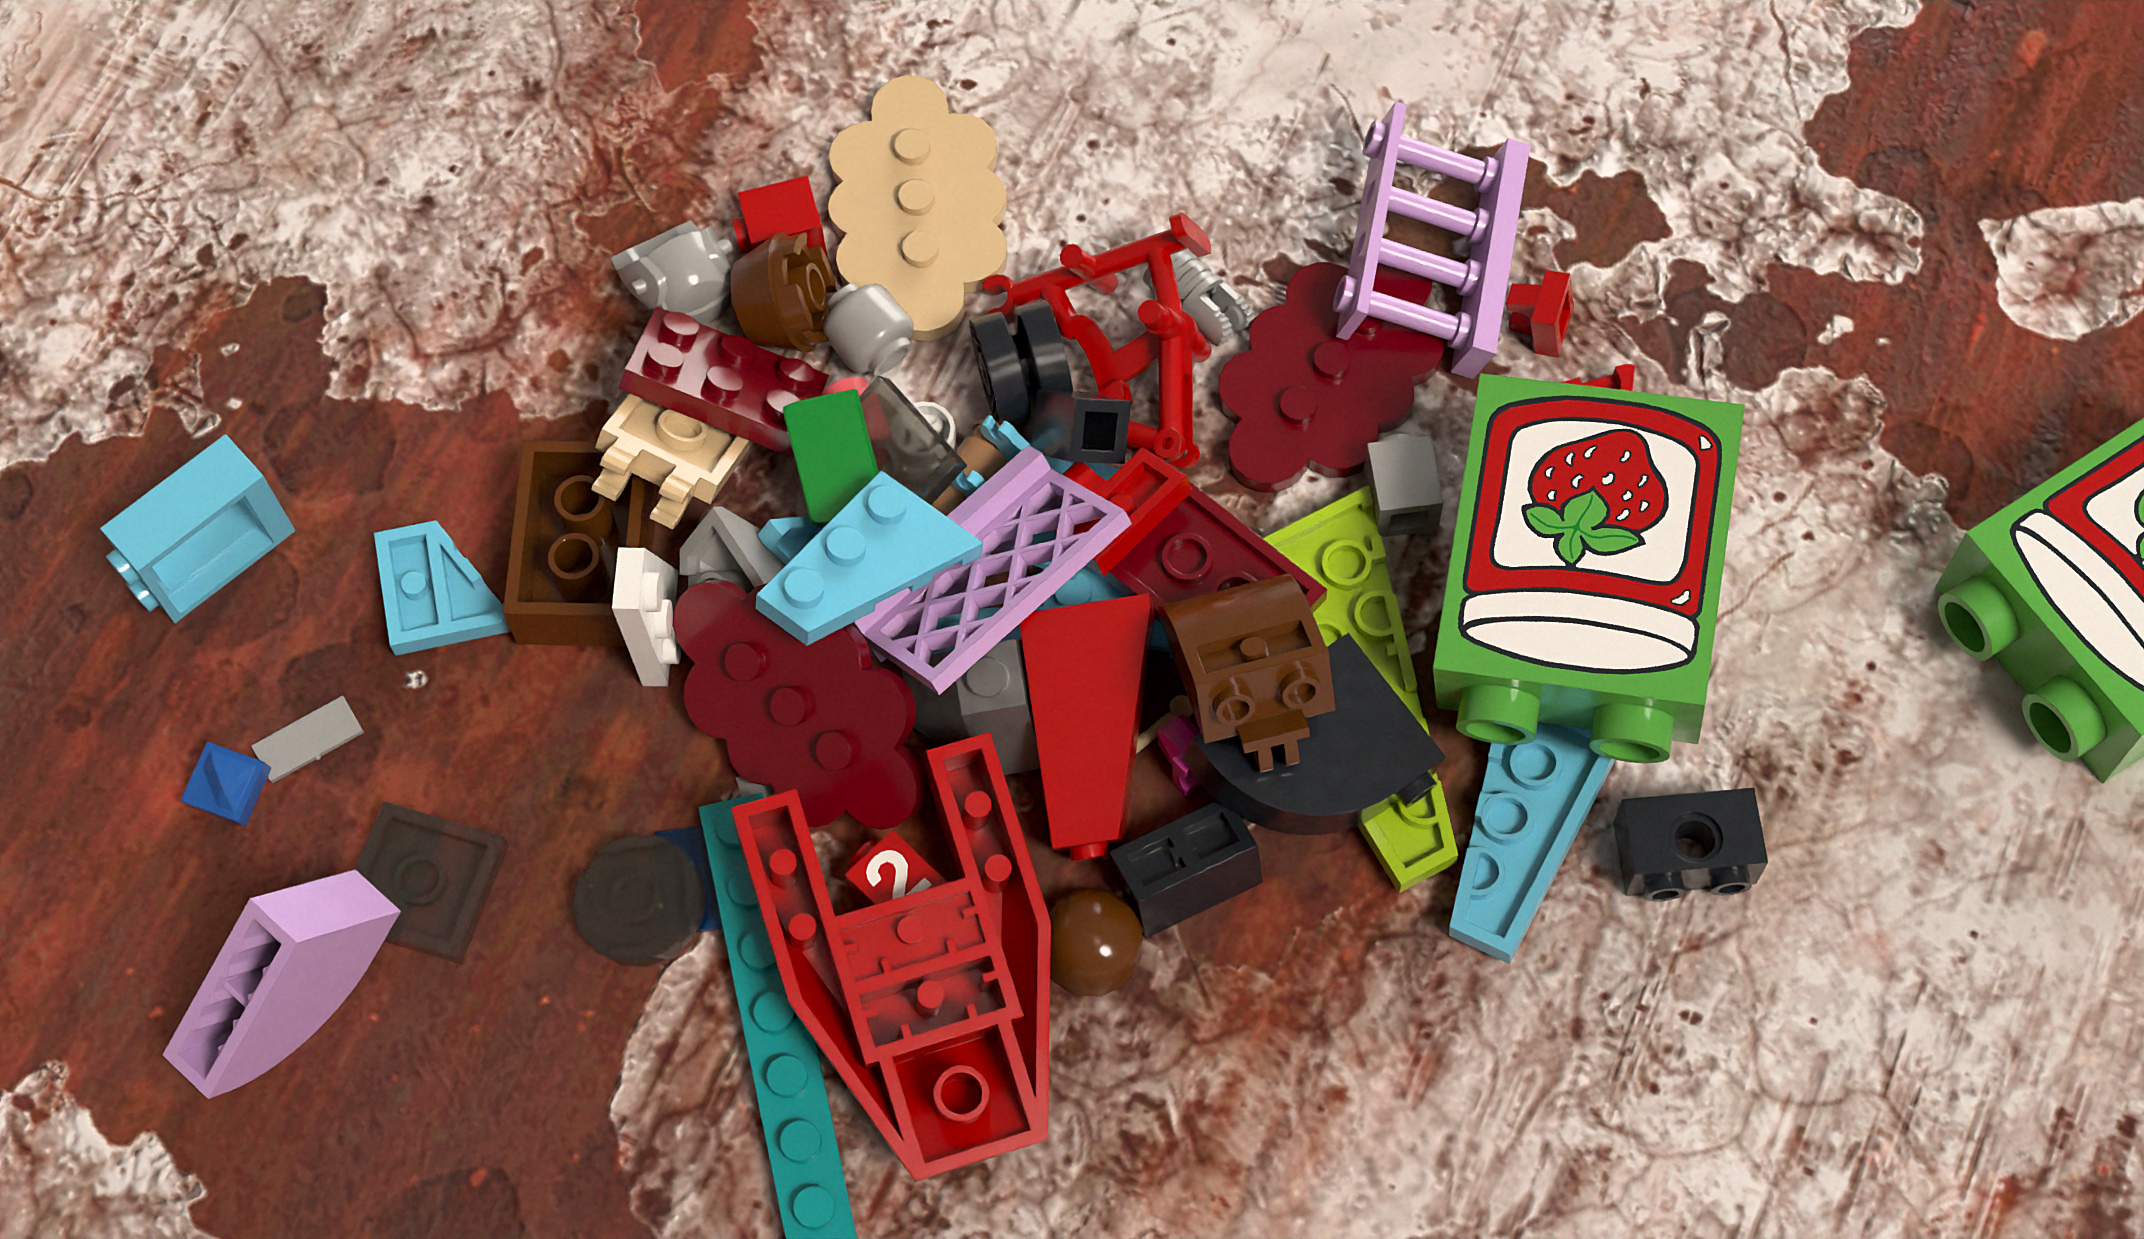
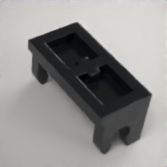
M1218 801L1109 852L1114 864L1120 891L1124 899L1130 898L1143 927L1145 938L1151 937L1263 883L1258 844L1240 815L1233 813Z

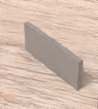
M341 696L251 746L258 759L272 768L268 778L271 783H274L308 763L319 760L321 756L363 734L364 731L344 696Z

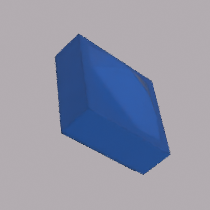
M207 742L180 801L191 808L245 827L272 768L263 761Z

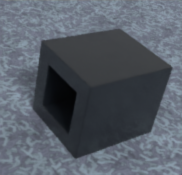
M1037 389L1031 447L1042 452L1045 456L1068 462L1125 464L1131 401L1093 392Z

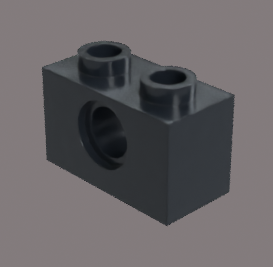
M1754 787L1622 799L1613 821L1625 896L1645 894L1646 900L1661 902L1677 899L1688 890L1710 888L1714 895H1735L1749 890L1752 885L1757 884L1768 864ZM1683 838L1692 839L1703 847L1706 856L1702 858L1688 857L1678 849L1675 841Z

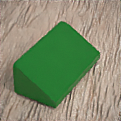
M855 389L796 401L783 406V413L810 520L816 527L824 528L879 474L858 390Z

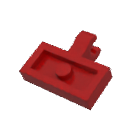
M1143 447L1109 480L1099 476L1083 462H1074L1062 474L1124 509L1132 523L1086 564L1103 577L1192 492L1191 485L1185 474ZM1101 519L1074 525L1073 535L1088 532Z

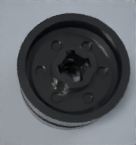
M1045 299L1014 308V335L1011 334L1007 320L1000 311L969 320L973 350L983 389L992 416L1000 425L1003 421H1007L1011 425L1029 421L1031 409L1028 394H1032L1036 405L1037 389L1074 391L1060 332L1052 310Z

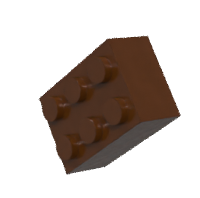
M523 440L503 615L517 644L627 646L612 610L618 547L645 548L652 553L655 521L650 519V515L657 505L659 486L632 473L616 501L591 490L594 482L604 469L600 463L605 453L595 448L597 441Z

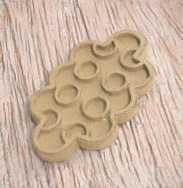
M905 75L893 78L880 87L873 98L871 109L872 121L849 125L839 132L831 143L829 162L834 181L838 186L829 197L828 213L833 231L842 239L836 255L837 270L841 283L844 286L856 283L859 288L869 284H881L892 294L912 319L914 329L910 339L933 341L944 338L958 327L964 317L965 293L983 290L982 282L985 279L996 274L1002 275L1005 271L1008 257L1007 243L998 225L1006 215L1007 193L1003 182L993 173L998 158L997 140L993 129L984 120L971 114H949L945 94L935 82L922 76Z

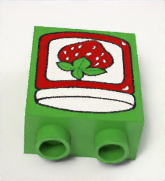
M1480 373L1433 665L1437 708L1458 711L1456 729L1460 733L1489 743L1521 745L1535 740L1538 722L1591 729L1589 747L1595 753L1614 760L1644 764L1668 760L1670 758L1672 741L1692 744L1699 743L1706 704L1745 404Z
M2143 418L1966 532L1935 586L1942 594L1938 600L1939 615L1953 641L1974 659L1985 661L1994 655L2027 694L2022 702L2023 714L2030 730L2040 744L2053 756L2066 762H2072L2080 757L2102 784L2144 757Z

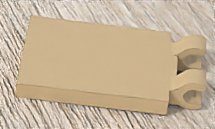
M629 394L601 429L595 448L605 453L600 463L604 469L594 482L591 490L616 501L624 490L631 474H636L660 486L659 494L662 497L651 512L650 519L674 529L693 496L709 504L712 503L754 442Z

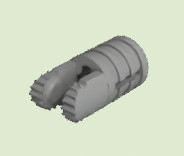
M1188 250L1171 255L1183 311H1186L1195 319L1198 330L1212 345L1214 344L1216 347L1221 346L1229 341L1228 339L1232 337V332H1244L1251 327L1255 317H1257L1255 311L1219 276L1213 274L1210 268L1201 263L1199 258L1193 253L1188 252ZM1147 267L1143 276V282L1150 289H1153L1149 267Z

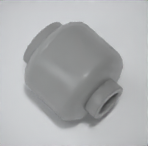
M850 283L838 290L827 302L830 313L823 323V333L827 337L829 344L854 372L865 373L871 371L875 376L882 375L899 364L911 351L913 345L909 339L913 334L914 323L892 294L881 284H869L859 288L856 283Z

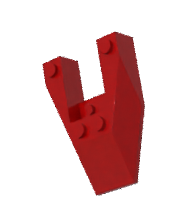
M990 732L926 750L923 770L958 880L835 917L797 789L731 808L734 830L788 1003L914 1182L1048 1140L1051 921Z

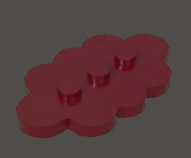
M1316 262L1302 267L1292 276L1286 288L1285 304L1263 310L1255 317L1249 332V351L1237 354L1224 365L1218 378L1219 405L1224 415L1236 424L1229 439V466L1234 477L1245 487L1260 493H1277L1292 487L1302 478L1308 468L1329 478H1347L1360 473L1364 469L1367 444L1378 442L1379 433L1395 430L1408 420L1414 404V386L1427 382L1437 373L1443 360L1444 339L1369 315L1364 318L1348 340L1336 337L1340 313L1333 311V301L1342 277L1344 275L1348 276L1349 268L1333 262ZM1377 263L1373 291L1427 307L1431 297L1432 279Z
M718 579L696 584L688 588L680 596L674 608L673 628L677 642L695 662L684 683L683 699L688 716L698 729L710 737L727 740L730 762L739 776L750 783L773 785L775 795L797 789L808 827L816 828L831 824L849 813L866 827L884 830L906 823L919 812L925 801L927 782L922 765L904 745L915 725L916 705L912 691L900 676L889 669L872 667L867 641L858 629L849 624L806 646L756 609V595L768 583L758 585L749 594L730 581Z

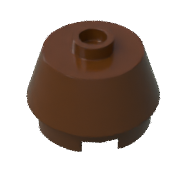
M778 232L738 259L732 267L730 281L732 308L744 334L756 346L811 352L816 344L828 341L823 333V323L828 316L827 294L837 292L830 264L821 246L807 247V233L789 236L786 233Z

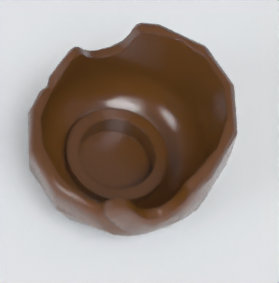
M1091 888L1069 892L1066 898H1061L1049 914L1051 921L1050 976L1053 981L1074 995L1102 997L1125 986L1133 976L1135 966L1142 951L1143 927L1133 905L1111 891Z

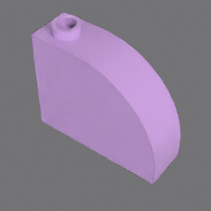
M357 870L250 898L165 1049L163 1056L208 1099L234 1090L264 1074L309 1039L345 1001L368 969L401 911Z

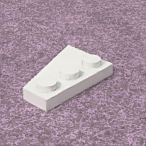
M618 547L612 610L642 686H668L670 664L680 663L682 651L673 628L679 571L645 548Z

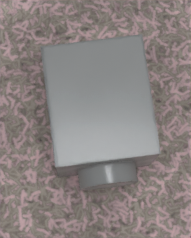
M1393 434L1380 439L1378 442L1368 443L1363 472L1366 486H1370L1374 503L1373 512L1379 535L1388 537L1437 531L1444 501L1431 436L1412 438L1407 434Z

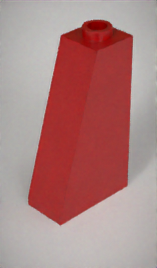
M1148 593L1034 611L1020 623L1052 849L1058 852L1069 851L1071 862L1110 856L1108 844L1124 842L1155 619L1154 603Z

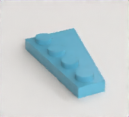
M1538 722L1536 737L1531 743L1521 745L1491 743L1483 787L1475 812V822L1469 848H1467L1449 926L1450 937L1508 964L1511 963L1615 762L1614 759L1599 755L1590 749L1591 729Z

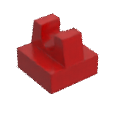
M1546 270L1542 285L1512 283L1506 301V310L1512 312L1509 330L1532 336L1535 354L1559 358L1574 309L1570 273Z

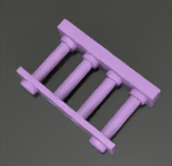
M1395 101L1381 122L1374 120L1371 123L1364 140L1362 153L1370 157L1348 276L1344 275L1342 277L1333 301V311L1340 313L1336 337L1348 340L1367 315L1448 340V347L1454 348L1451 373L1474 379L1496 354L1530 145L1507 138L1493 158L1486 156L1483 161L1427 144L1401 135L1407 105ZM1396 161L1407 162L1474 184V190L1481 193L1479 207L1474 212L1393 187L1392 182ZM1387 211L1466 235V242L1472 244L1470 259L1463 264L1382 238ZM1377 263L1457 287V294L1463 296L1461 312H1458L1456 316H1452L1373 291Z

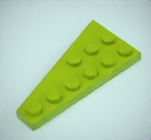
M1367 485L1264 537V540L1327 588L1326 600L1313 613L1326 646L1328 647L1349 633L1429 734L1416 691V677L1397 598L1393 594L1386 566V553L1382 536L1379 535L1370 486ZM1436 772L1433 775V779L1437 782V786L1421 800L1408 808H1405L1399 800L1381 814L1358 825L1361 833L1399 893L1452 866L1457 861L1458 851L1441 781L1438 780Z

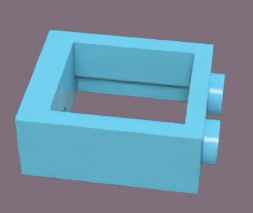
M226 434L100 528L114 547V550L105 557L126 581L125 584L149 613L157 606H160L174 623H177L296 531L265 477Z

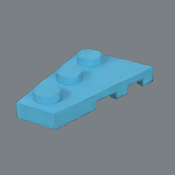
M881 471L757 593L756 609L808 646L874 612L877 603L906 588L913 592L931 583L934 574L958 562L961 566H964L980 558L983 542Z

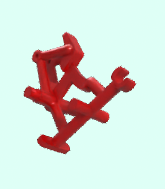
M1180 212L1170 216L1171 229L1093 256L1076 244H1068L1060 253V261L1064 266L1014 282L1005 275L999 274L990 276L982 282L983 289L992 296L1007 292L1006 302L999 308L989 310L988 314L1000 311L1005 316L1008 324L1014 323L1013 311L1015 307L1045 299L1052 310L1060 335L1066 340L1076 339L1083 348L1095 376L1098 394L1129 400L1132 404L1130 386L1126 382L1158 362L1159 429L1129 420L1126 448L1139 451L1143 447L1160 459L1169 461L1180 470L1191 469L1197 464L1200 451L1193 441V361L1197 363L1206 361L1210 357L1212 349L1210 343L1206 341L1204 335L1198 330L1195 319L1186 311H1183L1171 255L1189 249L1200 258L1211 254V245L1205 231L1187 215ZM1148 263L1156 301L1146 300L1142 302L1137 311L1139 320L1144 323L1148 331L1114 352L1100 326L1088 316L1077 315L1065 291L1089 284L1100 294H1111L1118 286L1116 273ZM1185 449H1187L1186 456L1184 458H1180L1185 452Z

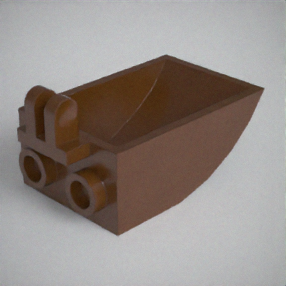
M1283 574L1159 606L1157 614L1204 743L1238 735L1244 754L1254 752L1259 773L1274 769L1271 747L1280 745L1285 766L1300 763L1297 740L1310 737L1306 718L1334 711L1335 701L1329 651L1308 601L1292 575Z

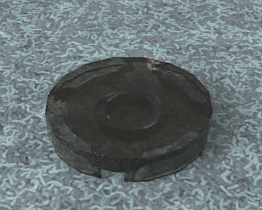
M631 835L607 844L596 854L598 858L592 862L588 871L584 868L576 882L573 911L579 932L601 956L621 966L648 967L672 958L691 942L704 918L707 893L700 870L681 848L659 836Z

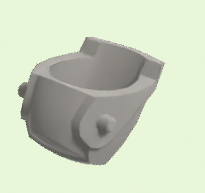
M692 220L611 257L623 284L642 302L651 314H653L656 307H660L670 312L685 313L694 318L698 323L706 326L720 317L731 304L730 273L732 270L725 255L732 252L733 248L728 239L718 240L713 226L699 231Z

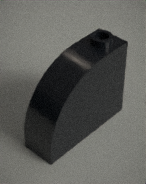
M1349 633L1327 647L1330 658L1335 710L1306 718L1310 737L1297 740L1300 763L1285 766L1280 745L1271 747L1274 769L1259 773L1254 752L1244 754L1238 735L1206 744L1201 733L1191 739L1182 760L1203 787L1224 807L1240 815L1241 818L1269 830L1295 835H1323L1337 833L1361 825L1381 814L1399 800L1405 808H1408L1425 797L1437 786L1433 775L1446 756Z

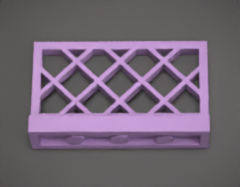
M1028 445L947 515L949 519L983 542L981 557L964 566L957 562L934 574L931 583L913 592L906 588L877 603L874 612L854 621L850 625L858 629L867 641L871 656L880 662H883L886 658L940 695L1132 523L1124 509L1051 469L1043 453ZM1101 519L1088 532L1073 535L1074 525ZM1057 529L1056 540L1031 545L1033 535ZM1052 561L1039 575L1025 578L1028 566ZM1010 571L1008 582L984 587L986 576ZM1004 603L1003 607L992 617L978 620L980 608ZM962 613L959 625L936 630L938 618ZM955 646V649L934 668L929 665L932 651Z

